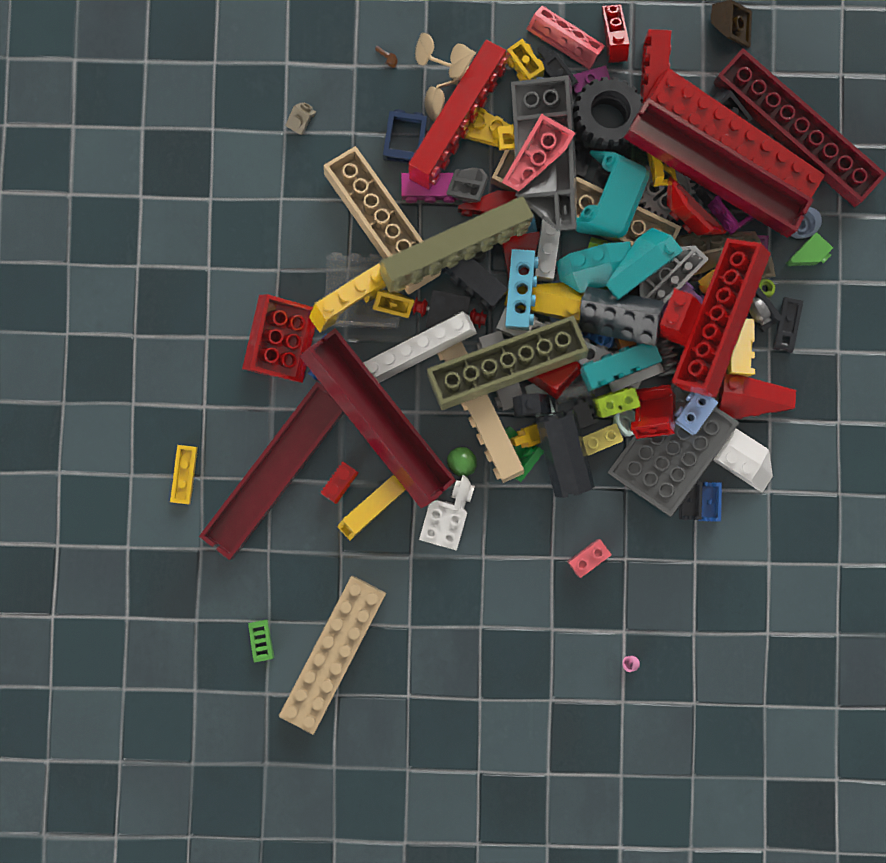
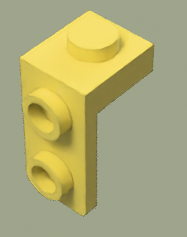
M617 424L610 425L583 437L587 456L623 441Z

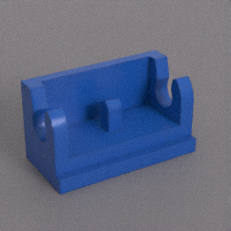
M702 483V520L698 521L721 522L722 483Z

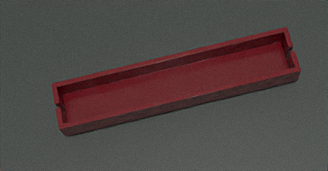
M649 98L643 103L623 137L786 238L797 232L804 219L803 216L807 213L814 200Z
M336 328L300 355V358L420 508L431 504L456 481Z
M318 382L314 384L199 535L210 546L217 547L216 550L227 559L232 560L235 558L344 414L343 410L331 398V395L324 386Z

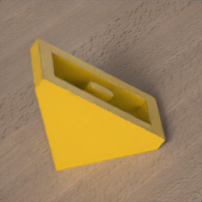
M378 290L372 309L409 318L414 300L395 291Z

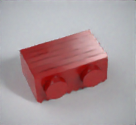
M341 462V465L334 472L330 481H327L328 484H325V487H323L321 494L337 504L359 472L345 462Z

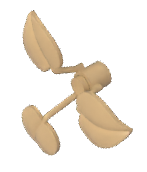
M421 33L415 51L418 64L426 65L428 60L448 66L450 67L449 76L453 79L452 81L437 85L436 88L431 86L426 93L425 109L429 118L435 122L443 109L445 101L441 88L458 84V81L462 79L469 68V64L476 52L464 44H456L450 57L452 64L431 56L434 51L433 39L429 34Z

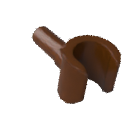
M377 46L375 50L387 58L386 65L395 68L398 62L396 55L385 52Z

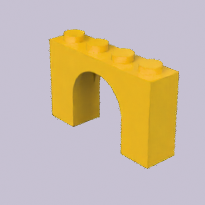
M379 263L315 303L309 318L320 333L335 324L338 317L351 305L362 298L368 303L376 298L378 290L385 289L386 285L379 272Z

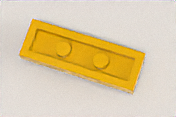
M177 445L170 502L191 504L198 447Z

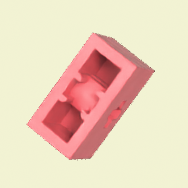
M597 539L567 562L576 575L581 578L612 554L603 542Z

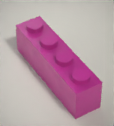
M402 173V200H406L407 203H416L417 200H425L426 203H434L436 200L453 203L455 200H459L446 194L454 173H440L439 181L436 185H432L430 190L410 180L409 173Z

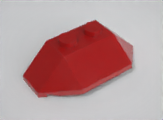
M671 176L668 178L667 207L671 210L669 214L676 221L680 219L684 223L682 227L689 234L694 232L697 236L722 235L727 232Z

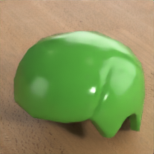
M457 447L451 450L447 456V465L456 476L462 477L464 475L468 477L477 468V458L470 449Z

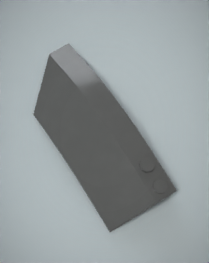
M569 75L511 82L515 159L541 114L574 132L572 84ZM575 135L563 154L520 192L516 191L518 198L523 196L528 206L557 231L577 229Z

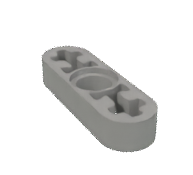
M661 363L613 381L609 383L611 391L615 392L663 373L664 369Z

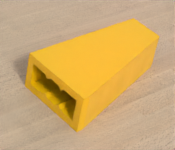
M392 475L342 519L337 527L349 541L352 540L406 489Z

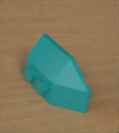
M606 243L566 255L556 262L559 280L579 293H584L587 286L598 289L606 287V283L630 250L631 243Z

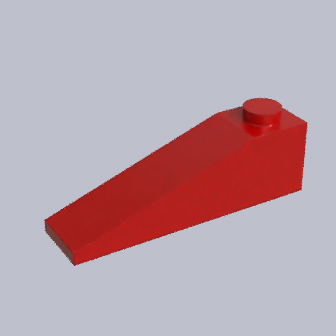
M725 374L719 388L718 409L735 420L748 416H759L764 413L795 409L796 390L746 376Z

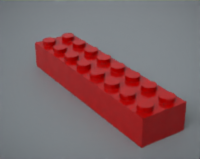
M487 39L485 40L408 164L410 180L430 190L432 185L437 184L441 170H445L450 162L449 157L457 152L459 141L461 138L464 139L466 137L469 125L471 123L474 124L478 117L477 112L486 105L488 94L494 92L497 86L496 81L499 77L502 78L506 72L505 64L507 62L506 49Z
M727 238L672 380L680 389L716 398L771 254L762 243Z

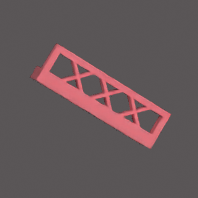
M544 6L533 15L527 27L528 31L589 70L605 47V45Z

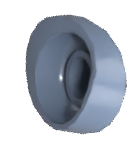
M809 207L807 213L803 216L804 219L797 232L792 234V237L797 239L807 238L819 230L822 218L816 209Z

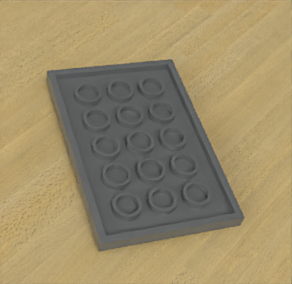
M672 383L671 387L676 395V412L680 406L684 407L688 401L685 399L690 392L684 391ZM715 407L694 435H691L676 423L674 434L636 439L634 435L610 468L608 474L672 518L735 431L739 422Z

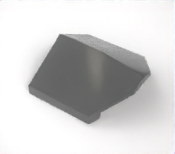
M473 167L463 170L457 169L453 174L446 194L467 203L480 202L489 177L483 169Z

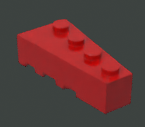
M648 29L642 51L640 91L643 98L642 103L646 100L661 73L670 68L669 56L671 53L672 30Z

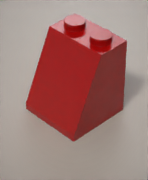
M674 288L660 322L661 338L686 346L702 305L693 294Z

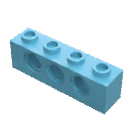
M512 249L506 329L529 331L530 325L533 326L534 314H531V306L535 307L536 295H532L533 287H537V276H534V268L538 269L539 257H535V251ZM526 267L529 269V273L521 275L519 270ZM525 286L528 291L525 294H519L517 289ZM523 305L526 307V311L521 314L515 311L516 307Z

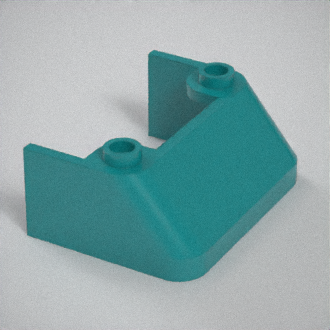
M591 150L590 154L606 171L611 173L598 205H588L583 209L580 217H577V229L575 230L583 234L621 238L628 232L649 180L650 173L644 166L617 153Z

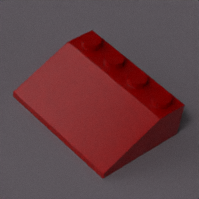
M268 294L259 295L242 369L303 383L307 365L300 358V355L310 348L312 344L315 325L309 316L313 307Z

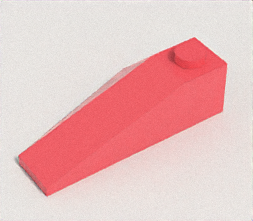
M541 114L502 183L520 192L566 151L576 133Z

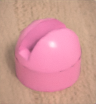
M627 656L623 659V668L627 672L636 671L640 666V661L635 656Z

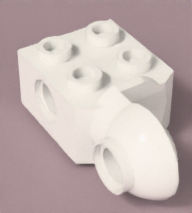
M462 475L461 481L456 480L451 497L456 499L455 503L434 500L429 504L419 540L457 550L467 511L464 509L466 501H471L475 487L471 485L466 476Z

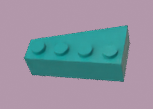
M636 343L637 346L633 348L626 346L619 349V353L615 355L609 353L600 357L601 360L594 362L592 360L583 364L580 374L588 392L662 362L656 345Z

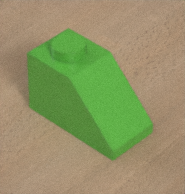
M816 232L786 264L788 266L816 265L819 262L824 263L831 256L829 252L833 247Z

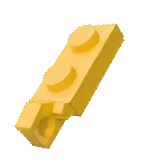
M536 423L521 428V430L517 431L518 436L509 439L512 446L521 445L522 448L541 443Z

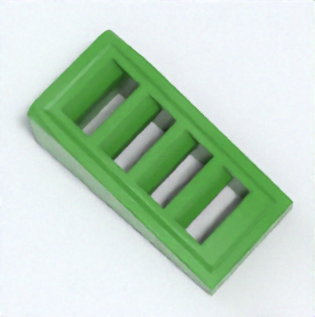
M268 619L248 623L254 662L273 659L274 651ZM264 626L265 630L254 632V628ZM262 634L266 636V638L261 639L255 638V636ZM258 643H267L266 646L257 647ZM268 650L267 654H258V651Z

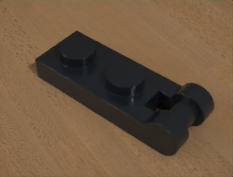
M788 297L783 298L780 311L783 318L778 321L773 350L779 351L782 349L786 350L787 353H793L804 301ZM788 337V343L782 342V338Z

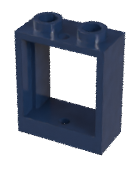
M396 109L389 112L383 159L385 161L409 164L415 152L390 149L394 120L421 124L418 148L425 138L428 120L427 116H424L423 113L414 112L413 114H408L403 110Z

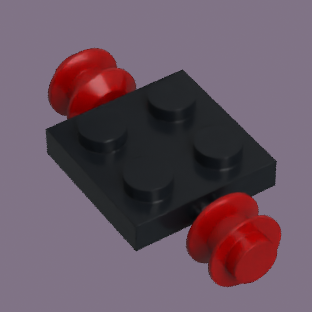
M436 290L432 292L430 305H428L426 298L423 301H418L416 296L411 309L413 315L419 312L421 317L426 314V310L429 312L426 328H432L464 312L470 316L473 324H478L480 329L481 325H485L487 315L483 314L484 310L481 313H477L475 308L469 315L468 308L471 297Z

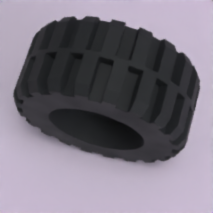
M601 77L600 81L595 79L590 82V85L586 84L581 92L578 93L573 105L574 132L577 133V141L584 143L583 147L586 149L590 147L593 151L614 152L617 154L620 153L621 149L625 151L630 147L632 143L623 137L643 105V98L641 94H636L637 89L634 86H628L629 82L625 80L620 82L615 77H612V80H608V77ZM600 104L612 105L622 113L625 123L618 128H605L594 120L591 109Z

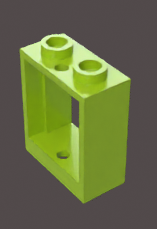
M625 387L615 392L591 398L595 415L601 418L640 407L636 390L633 387Z

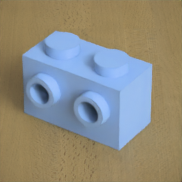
M690 392L685 399L688 402L684 407L680 406L674 416H676V424L691 435H694L716 407L718 401L710 396Z

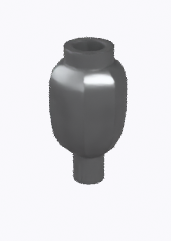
M754 296L749 312L754 321L762 326L771 321V312L760 298Z

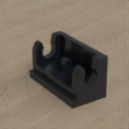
M703 481L696 483L680 505L679 519L702 520Z

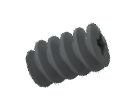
M658 337L656 347L662 359L660 363L664 372L658 375V377H665L675 374L677 369L675 365L680 360L674 359L678 352H672L677 345L671 344L670 342L672 341Z

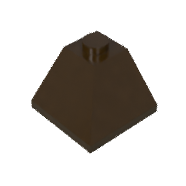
M734 0L712 4L711 23L725 37L746 48H750L752 10Z

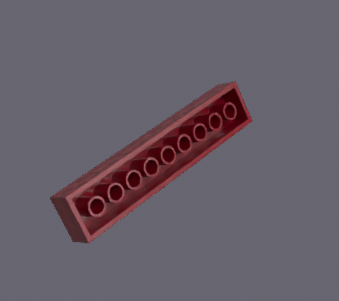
M744 48L741 49L713 82L719 89L725 88L732 91L753 119L791 152L825 174L823 180L852 206L856 207L862 203L886 176L882 169Z

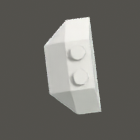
M735 429L713 460L760 492L765 490L773 477L769 449L738 429Z

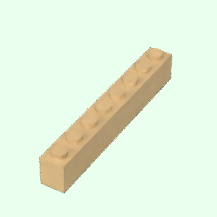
M462 341L437 353L440 361L444 360L445 362L468 354ZM486 394L461 403L464 411L468 410L471 415L468 419L472 428L476 427L479 434H476L481 445L484 444L487 449L484 453L488 461H493L496 467L493 469L497 480L501 478L502 482L505 483L524 474L519 458L488 395Z

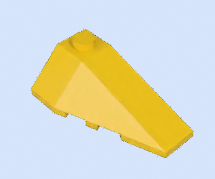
M563 282L537 284V287H533L532 295H536L535 307L531 306V312L561 320L574 315L577 324L580 322L581 299L584 293H579ZM525 286L517 289L519 294H525L528 291ZM508 292L504 304L505 306H507ZM519 305L516 307L517 309L526 311V307L523 305Z

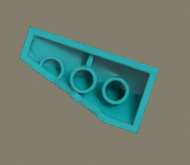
M651 228L636 239L606 283V286L616 299L619 300L675 260L683 250L671 235Z

